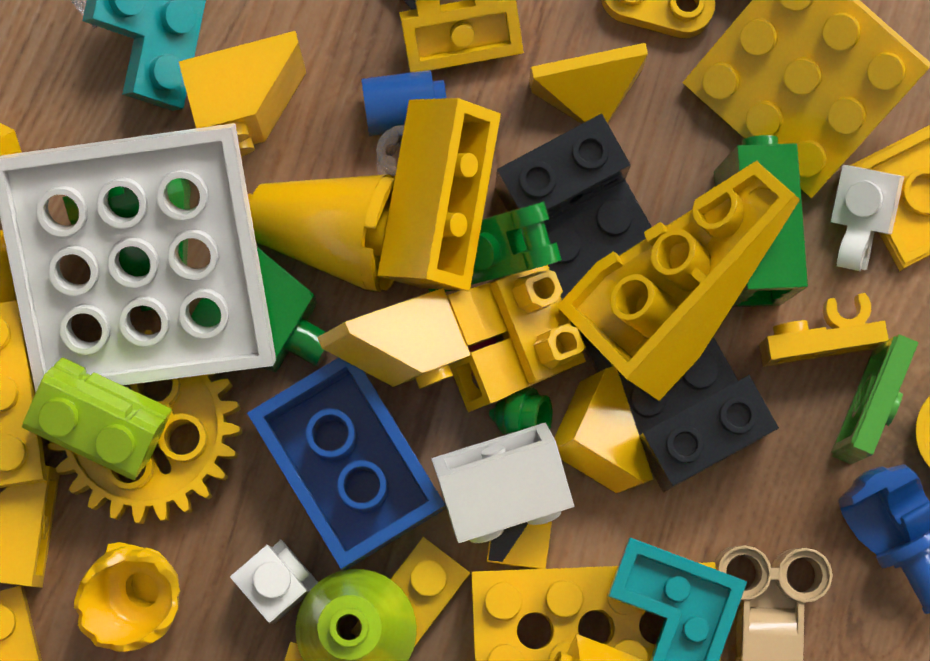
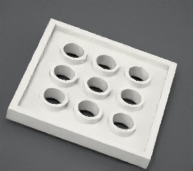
M235 123L0 156V219L35 392L44 374L51 367H54L55 363L62 357L86 368L87 374L91 375L95 372L120 385L274 365L276 355ZM177 178H185L192 181L200 193L198 206L188 210L176 207L168 197L167 189L169 182ZM122 186L132 190L139 200L137 215L129 218L116 215L108 204L110 189ZM65 195L75 201L79 209V218L76 224L65 226L52 219L48 210V203L52 196ZM188 238H195L205 243L211 255L209 265L199 269L185 265L178 253L180 242ZM129 246L142 249L150 259L149 273L138 277L126 273L119 262L121 249ZM69 254L78 255L88 263L91 275L87 283L73 284L63 277L60 271V261L63 256ZM197 298H208L214 301L220 308L221 321L211 327L197 324L189 313L190 302ZM142 305L153 308L161 318V330L150 335L138 332L130 320L131 309ZM80 313L95 317L102 328L101 339L95 342L80 340L72 330V317Z

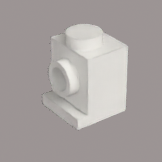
M283 540L277 542L273 547L266 545L230 576L264 618L272 624H276L299 604L318 583Z

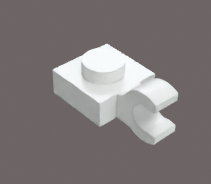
M851 165L842 166L831 218L833 223L847 225V230L839 249L838 267L861 271V269L867 270L874 232L892 234L904 176Z

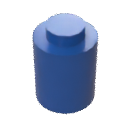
M431 70L361 79L369 136L403 132L409 100L446 98L444 80L433 81Z

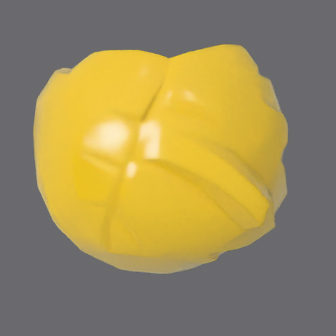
M121 542L108 544L104 555L92 564L79 583L74 599V609L79 614L78 627L80 631L90 638L95 646L111 649L116 652L138 650L154 643L167 633L179 610L180 587L178 574L167 559L154 549Z

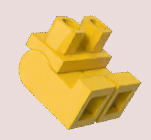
M548 265L518 272L471 288L470 291L461 290L447 295L467 347L502 335L504 341L471 352L470 356L449 365L468 412L491 404L586 362L582 353L585 346L578 328L573 327L570 320L557 307L562 301L560 295L563 290L556 273L549 270ZM472 371L474 373L480 390L475 386V384L472 381Z

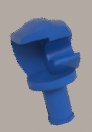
M905 464L889 468L882 466L867 470L853 481L852 486L839 498L838 504L842 515L858 540L877 555L876 559L882 569L890 566L902 568L922 605L924 614H929L930 501L924 493L920 478L916 472Z

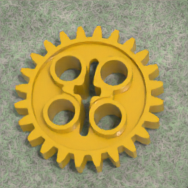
M146 330L144 334L150 335L154 333L151 330ZM214 374L172 379L173 385L169 396L162 401H158V403L172 409L158 441L161 450L165 453L171 465V472L169 474L161 472L153 453L146 464L143 476L135 482L124 483L117 472L51 442L48 444L49 450L66 453L68 456L55 468L57 473L66 475L76 472L78 476L72 482L69 488L70 492L78 495L91 488L93 491L89 498L88 507L93 510H98L108 499L111 500L110 518L116 520L121 519L128 506L132 507L134 521L138 524H144L149 508H154L160 521H169L170 504L174 502L185 513H191L192 505L189 495L194 491L208 500L212 498L210 489L205 483L209 476L218 480H227L228 476L217 465L220 458L237 459L238 457L237 452L225 445L226 438L242 434V429L239 426L226 422L227 416L241 409L239 403L221 400V396L232 388L231 381L229 379H220L212 382L210 379ZM145 383L129 384L133 391L144 395ZM193 424L198 428L200 434L196 449L185 455L175 454L170 445L173 431L181 425Z

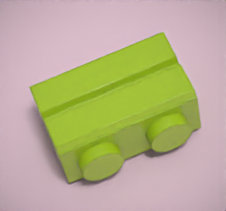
M62 357L55 363L54 367H51L44 374L23 421L22 428L135 480L149 462L172 409L95 372L91 375L87 374L86 368Z

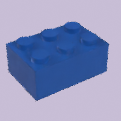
M339 357L247 412L342 570H348L446 509L444 501L365 372Z

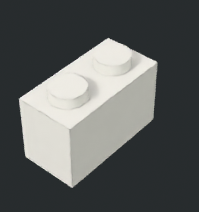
M546 422L431 458L458 544L468 540L473 543L491 541L502 535L504 529L525 522L531 525L548 523L561 515V511L575 507L556 441Z

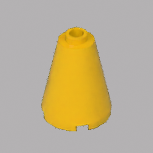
M384 174L262 183L257 186L253 194H248L256 243L365 290L381 292L380 289L388 290L394 280L377 275L395 176Z

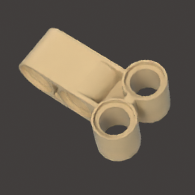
M746 545L734 546L721 551L713 561L715 562L716 570L726 573L729 562L736 556L742 555L752 561L756 572L753 583L744 590L737 609L735 661H803L804 603L818 600L831 587L833 574L827 558L814 549L795 548L779 554L771 566L766 555L755 547ZM797 558H804L814 568V582L804 592L794 590L787 580L788 567Z

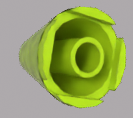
M348 569L336 572L322 579L306 595L297 615L296 642L303 661H408L416 641V618L408 597L391 579L370 570ZM349 615L358 617L362 624L360 635L353 640L343 639L339 632L341 620Z

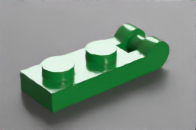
M544 201L482 219L471 285L540 268L562 260L557 242L550 243L544 221L548 220L549 216ZM428 288L429 293H430V292H433V291H435V290H438V289H429V288Z

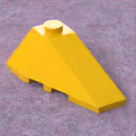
M756 160L695 199L693 209L666 226L661 222L657 223L644 232L646 239L621 255L613 251L597 261L557 307L627 380L660 401L701 357L800 199Z

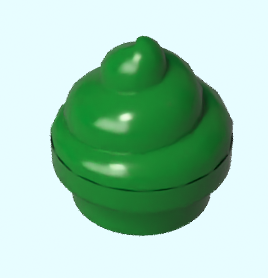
M527 387L507 396V398L499 400L495 408L490 409L489 416L496 423L499 431L507 435L545 422L550 430L553 409L551 400L547 395H539L535 388Z

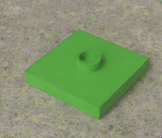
M898 334L872 351L832 448V457L848 464H853L874 454L885 425L889 426L892 423L903 397V393L899 392L919 342Z

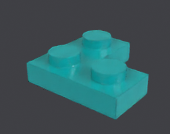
M87 0L83 22L134 39L122 95L171 111L184 109L187 92L179 61L195 57L206 0Z
M630 537L627 540L607 597L665 618L650 661H719L747 581Z

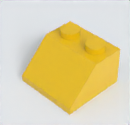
M296 31L179 61L196 128L235 123L241 157L255 150L254 144L267 140L306 74Z

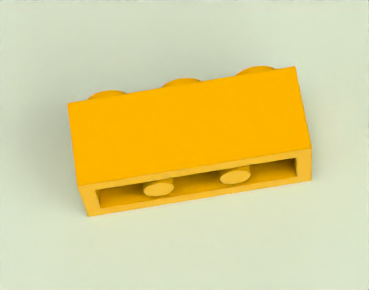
M460 98L409 100L377 276L419 288L470 291L501 113Z

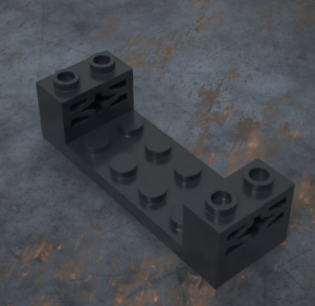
M602 113L503 165L496 172L495 190L508 212L544 201L549 219L544 221L550 243L557 242L562 258L561 261L548 265L549 270L556 273L563 290L560 295L561 300L564 299L597 261L613 251L621 255L646 239L644 232L652 227L626 182L631 164ZM578 329L585 346L584 350L596 372L598 373L605 368L612 367L611 362ZM714 336L701 357L660 401L627 380L618 371L650 470L663 493L779 429L750 375L738 381Z

